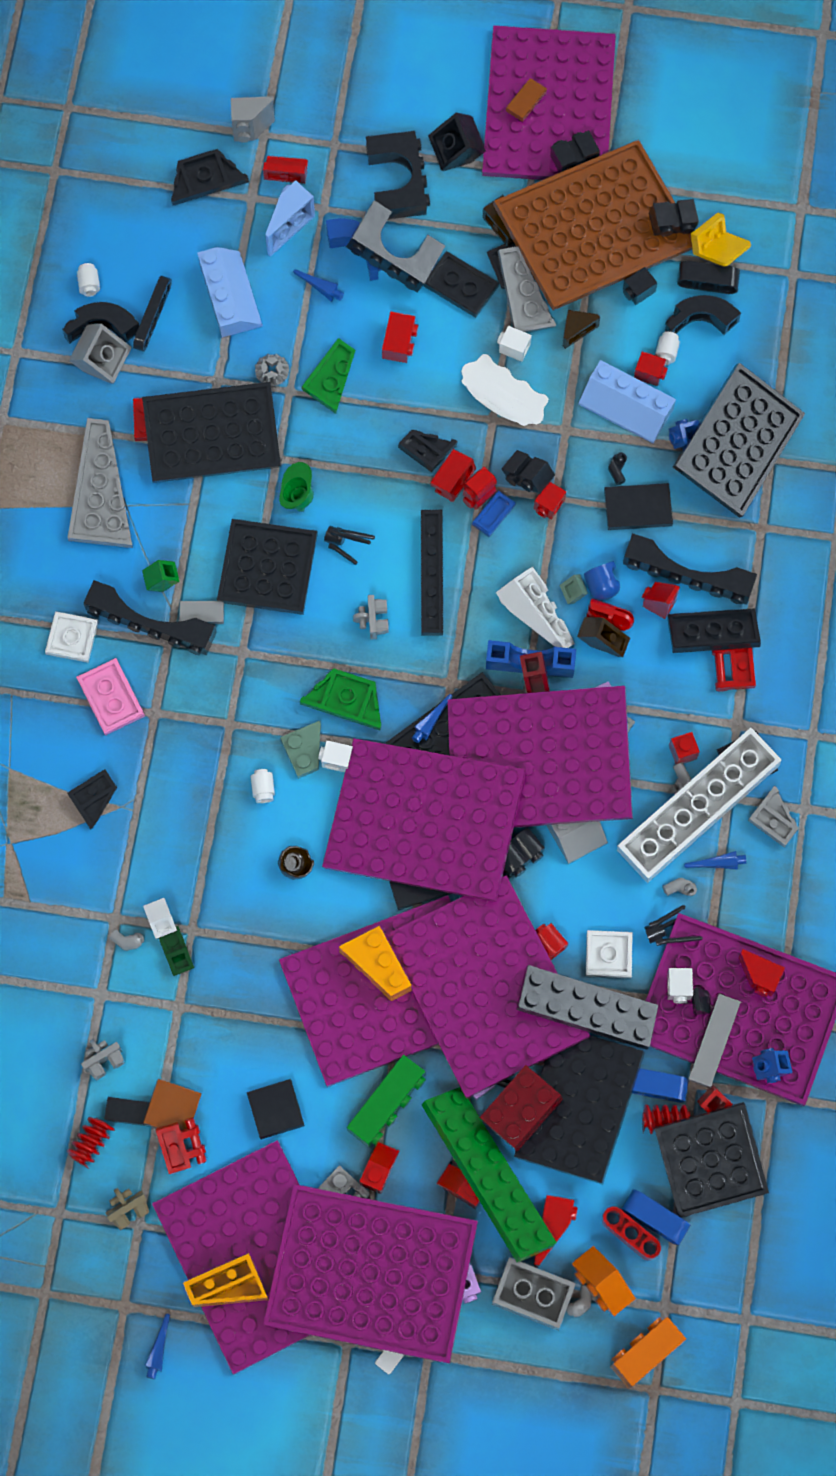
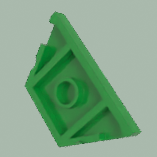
M333 668L324 680L319 681L314 686V689L300 700V705L379 731L381 730L377 690L374 681Z

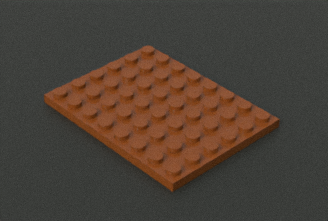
M639 140L499 198L493 203L494 208L516 247H519L529 270L552 310H556L629 278L644 267L646 269L652 268L693 250L691 233H675L667 237L661 235L654 236L649 217V211L653 203L670 202V204H673L675 201Z

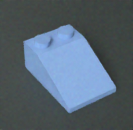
M297 181L285 186L282 190L266 231L267 254L270 257L315 217L314 196Z

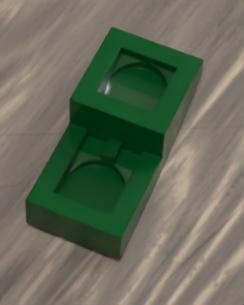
M176 926L177 931L159 937L173 976L195 968L178 926Z

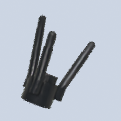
M330 525L326 531L324 541L329 543L328 548L335 550L356 565L358 562L340 549L338 545L342 546L345 538L369 545L371 541L366 540V538L374 540L375 536Z
M685 905L674 909L644 927L650 944L656 942L657 946L668 943L699 941L703 937L690 936L663 939L664 936H667L665 928L674 925L676 919L664 924L662 922L686 908Z

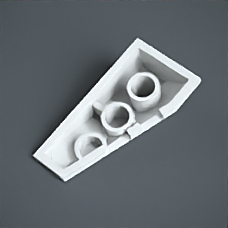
M533 567L514 578L496 592L500 602L511 613L555 647L569 648L575 644L564 621L557 617L555 613L557 607L554 602L549 601L546 595L548 589Z

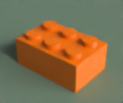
M659 1317L647 1328L650 1332L646 1336L641 1333L629 1343L632 1348L628 1352L623 1348L612 1358L614 1364L610 1367L628 1389L633 1387L686 1340L684 1335L668 1317L664 1320Z

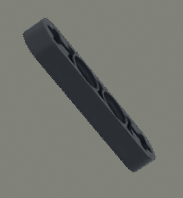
M162 275L159 277L134 338V349L143 352L147 349L170 292L171 278Z

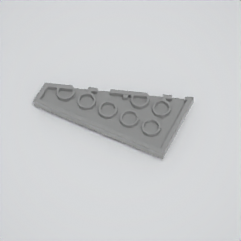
M87 418L68 541L133 548L109 420Z

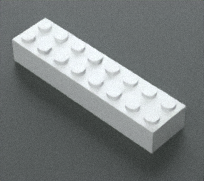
M752 728L748 729L618 845L617 851L649 883L776 770L782 760Z

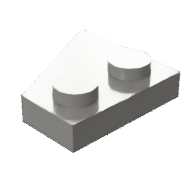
M775 786L748 820L783 847L788 844L799 829L795 820L790 816L786 803L784 804L778 788Z

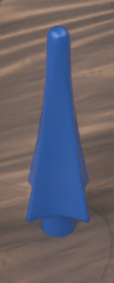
M297 269L293 271L295 275L305 280L331 302L333 298L342 300L344 293L338 290V284L308 275Z
M451 694L447 695L429 715L415 726L416 730L412 739L416 743H419L422 738L428 739L438 718L447 706L448 700L452 699Z
M736 851L705 860L685 863L684 867L738 869L739 864H747L746 855L737 856Z
M169 1314L164 1316L158 1337L145 1364L148 1369L146 1377L150 1379H156L157 1371L162 1372L165 1339L170 1319Z

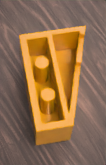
M380 926L339 946V952L361 971L390 1001L412 991V986Z
M249 1253L183 1282L193 1307L269 1300Z

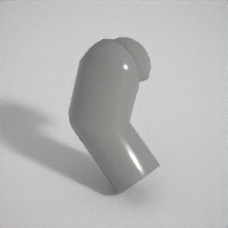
M581 1286L580 1299L568 1304L566 1309L568 1315L580 1317L590 1309L592 1294L586 1286Z

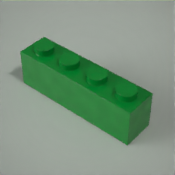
M403 1054L346 1127L347 1131L368 1148L372 1143L376 1145L384 1135L381 1132L385 1126L390 1127L397 1119L396 1112L399 1108L402 1107L404 1109L411 1101L412 1097L409 1095L414 1089L419 1090L425 1083V1071Z

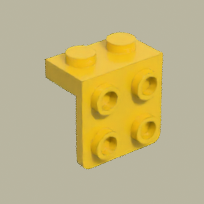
M719 212L691 233L693 255L721 266H728L751 247L750 241L726 232L725 216Z

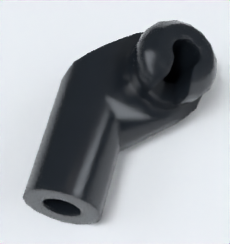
M622 452L615 454L608 466V470L616 485H621L626 481L621 470L627 461V456Z

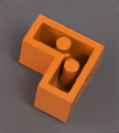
M594 1246L572 1263L577 1271L574 1274L582 1285L586 1283L588 1291L594 1297H598L595 1301L603 1312L608 1310L613 1316H616L636 1299L617 1268Z

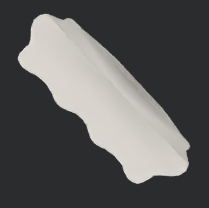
M483 354L477 361L467 363L462 367V384L484 406L496 414L518 422L523 426L542 422L544 407L549 400L548 397L535 392L526 381L515 379L508 368L495 364L487 354Z

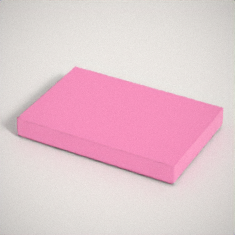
M116 658L76 677L105 735L145 717Z

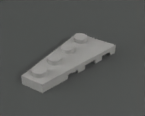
M519 247L498 250L513 328L523 332L556 327L557 325L548 311L549 308L539 292L540 289L534 281Z

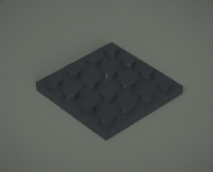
M232 519L217 601L224 602L225 604L304 615L318 531Z
M744 1102L654 1127L676 1211L680 1218L769 1193Z

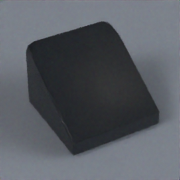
M701 988L693 989L692 1005L694 1015L711 1013L710 996L707 990Z

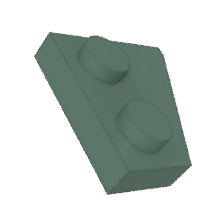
M320 721L280 737L298 779L319 770Z

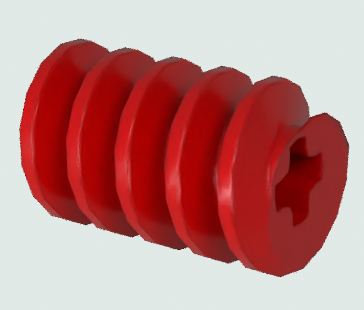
M644 1105L642 1111L643 1134L645 1128H648L650 1134H653L654 1127L688 1118L690 1117V1111L687 1110L685 1105L681 1106L680 1111H678L676 1105H672L670 1111L667 1105H663L661 1111L658 1105H654L652 1111L648 1105Z
M91 1117L87 1119L91 1126H82L86 1134H77L80 1142H72L75 1150L67 1149L69 1156L87 1169L89 1167L86 1162H95L91 1154H100L96 1147H105L101 1139H110L107 1130L115 1131L113 1127L104 1121Z

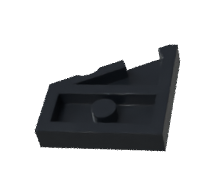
M412 429L399 442L398 448L432 472L457 446L458 441L451 439V441L438 439V435L424 434L421 431Z
M104 769L67 793L90 830L96 825L117 787Z

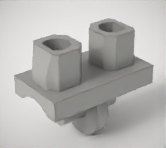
M368 595L369 613H365V607H359V613L353 615V621L360 623V629H366V623L369 622L370 640L377 639V635L389 633L388 619L376 620L375 615L387 613V600L374 599V595Z
M94 1039L90 1041L93 1047L85 1052L89 1059L81 1063L87 1073L89 1072L96 1081L106 1075L101 1066L109 1060L114 1069L125 1064L121 1054L123 1051L117 1042L107 1047L108 1044L105 1040L96 1044Z

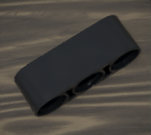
M682 261L679 265L677 284L687 289L735 294L738 292L740 270L731 266Z

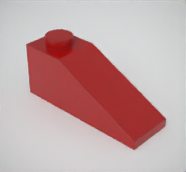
M547 1195L542 1220L555 1241L558 1242L569 1227L571 1220H576L578 1207L574 1206V1200ZM552 1248L535 1255L533 1267L538 1268Z

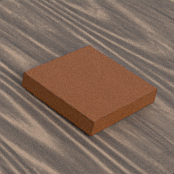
M157 1079L143 1124L159 1128L178 1122L180 1130L186 1129L185 1119L195 1116L202 1093Z

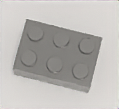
M509 1258L492 1305L558 1331L576 1283L525 1263H517L515 1259Z

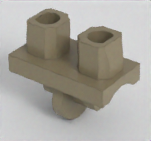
M116 1188L114 1192L117 1196L109 1200L113 1208L105 1212L110 1223L113 1221L119 1230H122L130 1224L125 1213L133 1209L138 1218H141L149 1213V1209L145 1202L147 1199L142 1190L126 1199L132 1195L130 1189L121 1193Z

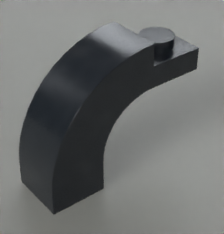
M710 295L689 297L675 305L674 314L665 323V332L677 334L691 322L705 321L715 326L725 335L739 322L741 312L731 303L719 297Z
M94 302L74 310L76 319L67 322L62 330L65 339L72 343L82 336L87 325L102 324L126 343L136 336L140 325L135 317L123 307L108 302Z

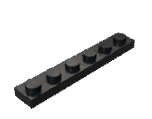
M421 510V636H443V510Z

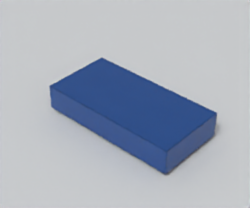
M498 490L472 522V525L490 537L515 507L516 503Z

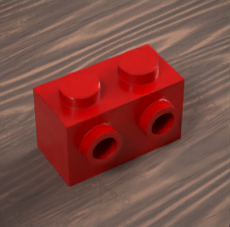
M390 311L382 347V359L407 363L408 357L413 356L415 344L412 343V339L417 337L419 325L415 324V316Z

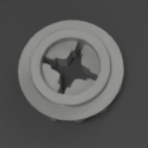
M267 353L263 358L260 357L258 363L255 364V374L261 383L271 382V386H277L287 379L289 365L285 358L278 356L277 353L275 355ZM269 365L271 367L276 366L275 373L273 371L268 372Z

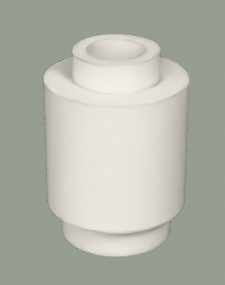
M91 263L80 265L77 271L79 292L87 297L94 296L100 291L98 270Z
M664 332L659 337L655 356L666 359L665 365L675 362L680 344L679 336L673 332Z
M267 769L254 771V774L250 776L253 798H255L256 803L272 802L275 795L273 774L268 772Z

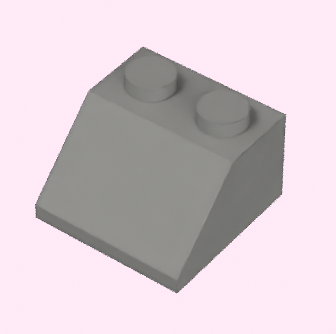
M273 96L231 98V121L234 141L243 143L255 141L275 121Z
M91 324L86 326L69 361L84 373L109 383H114L132 347L104 325Z
M600 821L547 825L568 864L608 843Z

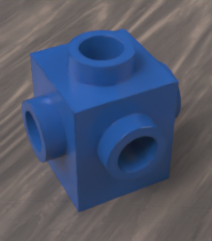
M683 419L675 422L676 426L669 428V440L674 450L678 448L684 449L699 425L698 420L688 422V419Z
M774 1048L760 1051L761 1055L752 1057L757 1080H767V1083H775L781 1081L780 1077L793 1073L788 1051H774Z

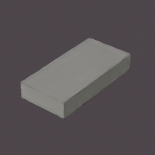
M180 601L179 621L197 618L210 624H224V602Z

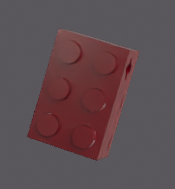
M525 1065L480 1116V1119L518 1152L563 1098L540 1076Z

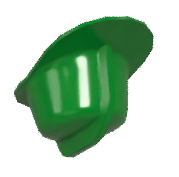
M297 462L292 464L283 475L279 502L286 509H297L299 512H304L305 507L314 498V492L311 487L312 470L306 463Z

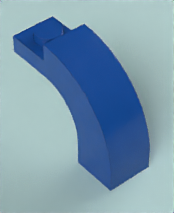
M346 218L326 220V231L330 249L347 246L360 222ZM366 260L370 281L378 280V271L382 270L372 266Z

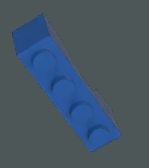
M488 640L486 669L523 673L520 656L542 652L548 676L573 678L576 649L553 647L548 650H527L516 647L510 642Z

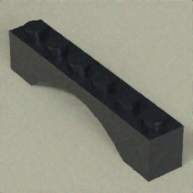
M633 533L623 560V564L631 570L637 571L640 569L646 571L650 576H661L667 578L671 583H682L696 591L704 590L710 592V595L714 597H725L739 605H747L757 577L756 573L737 567L720 572H700L688 569L668 558L658 548L654 540Z
M93 580L83 603L87 613L91 616L105 617L115 625L124 624L131 631L148 633L147 635L155 640L164 639L174 647L180 648L182 646L188 648V651L195 655L204 654L207 656L217 633L215 625L197 618L178 622H163L146 618L128 607L119 597L114 587Z

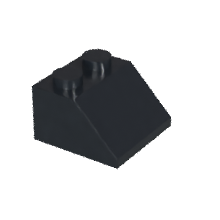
M456 112L428 135L441 171L472 163L486 152L473 116Z

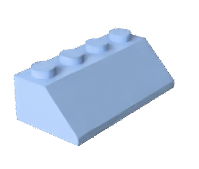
M220 247L198 252L199 265L221 337L263 327L240 252Z
M600 360L585 387L578 405L654 444L674 410L676 399Z

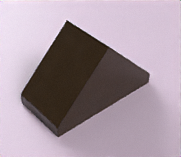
M568 310L563 347L565 349L598 328L600 316L593 313Z

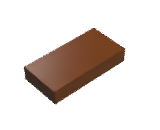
M529 78L506 107V112L523 122L546 94L547 88Z

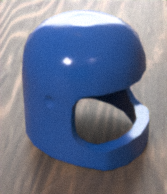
M614 561L584 573L590 594L596 600L604 601L611 599L620 591V582L616 580L613 571L616 569Z

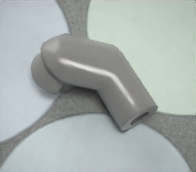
M683 762L673 767L678 777L672 786L675 794L691 781Z
M677 878L662 886L666 896L675 892L693 896L697 892L695 883L684 878Z
M114 930L109 937L115 944L126 951L137 949L144 942V936L141 933L124 936L118 930Z

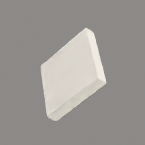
M55 611L45 654L89 663L99 621L97 619Z
M587 930L586 977L631 978L632 932Z

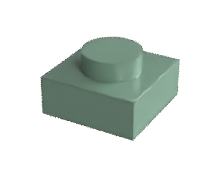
M573 575L560 584L567 604H574L588 594L580 575Z

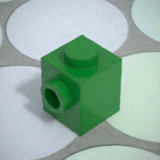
M157 560L142 570L146 590L164 592L180 582L174 561Z

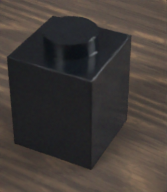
M644 267L624 281L623 293L629 301L632 300L637 305L656 292L658 282Z

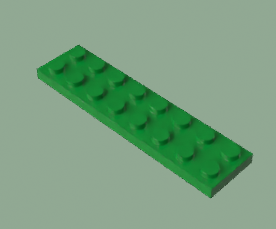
M458 1087L425 1100L421 1106L515 1261L519 1263L554 1247L557 1242L468 1098H465L461 1088Z

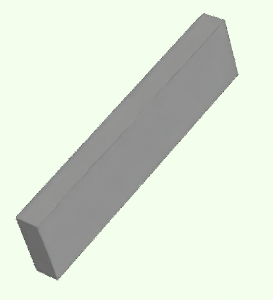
M721 994L718 995L690 1073L689 1081L711 1088L740 1006V1001Z

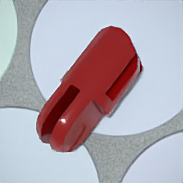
M591 599L586 617H603L621 631L629 630L633 626L634 616L630 611Z

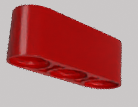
M609 1207L605 1210L602 1216V1224L607 1230L645 1260H653L659 1255L661 1245L653 1235L618 1207ZM607 1214H617L619 1222L617 1224H610L607 1221ZM627 1228H634L637 1231V1238L633 1240L628 1239L625 1235V1230ZM652 1243L656 1248L655 1254H646L643 1249L644 1244Z

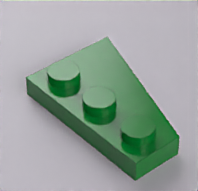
M338 338L303 384L301 390L336 414L356 350Z

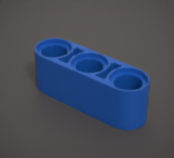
M640 1068L632 1094L685 1103L689 1080L678 1075Z
M635 1189L631 1191L621 1208L628 1216L677 1246L680 1245L691 1226L673 1212Z

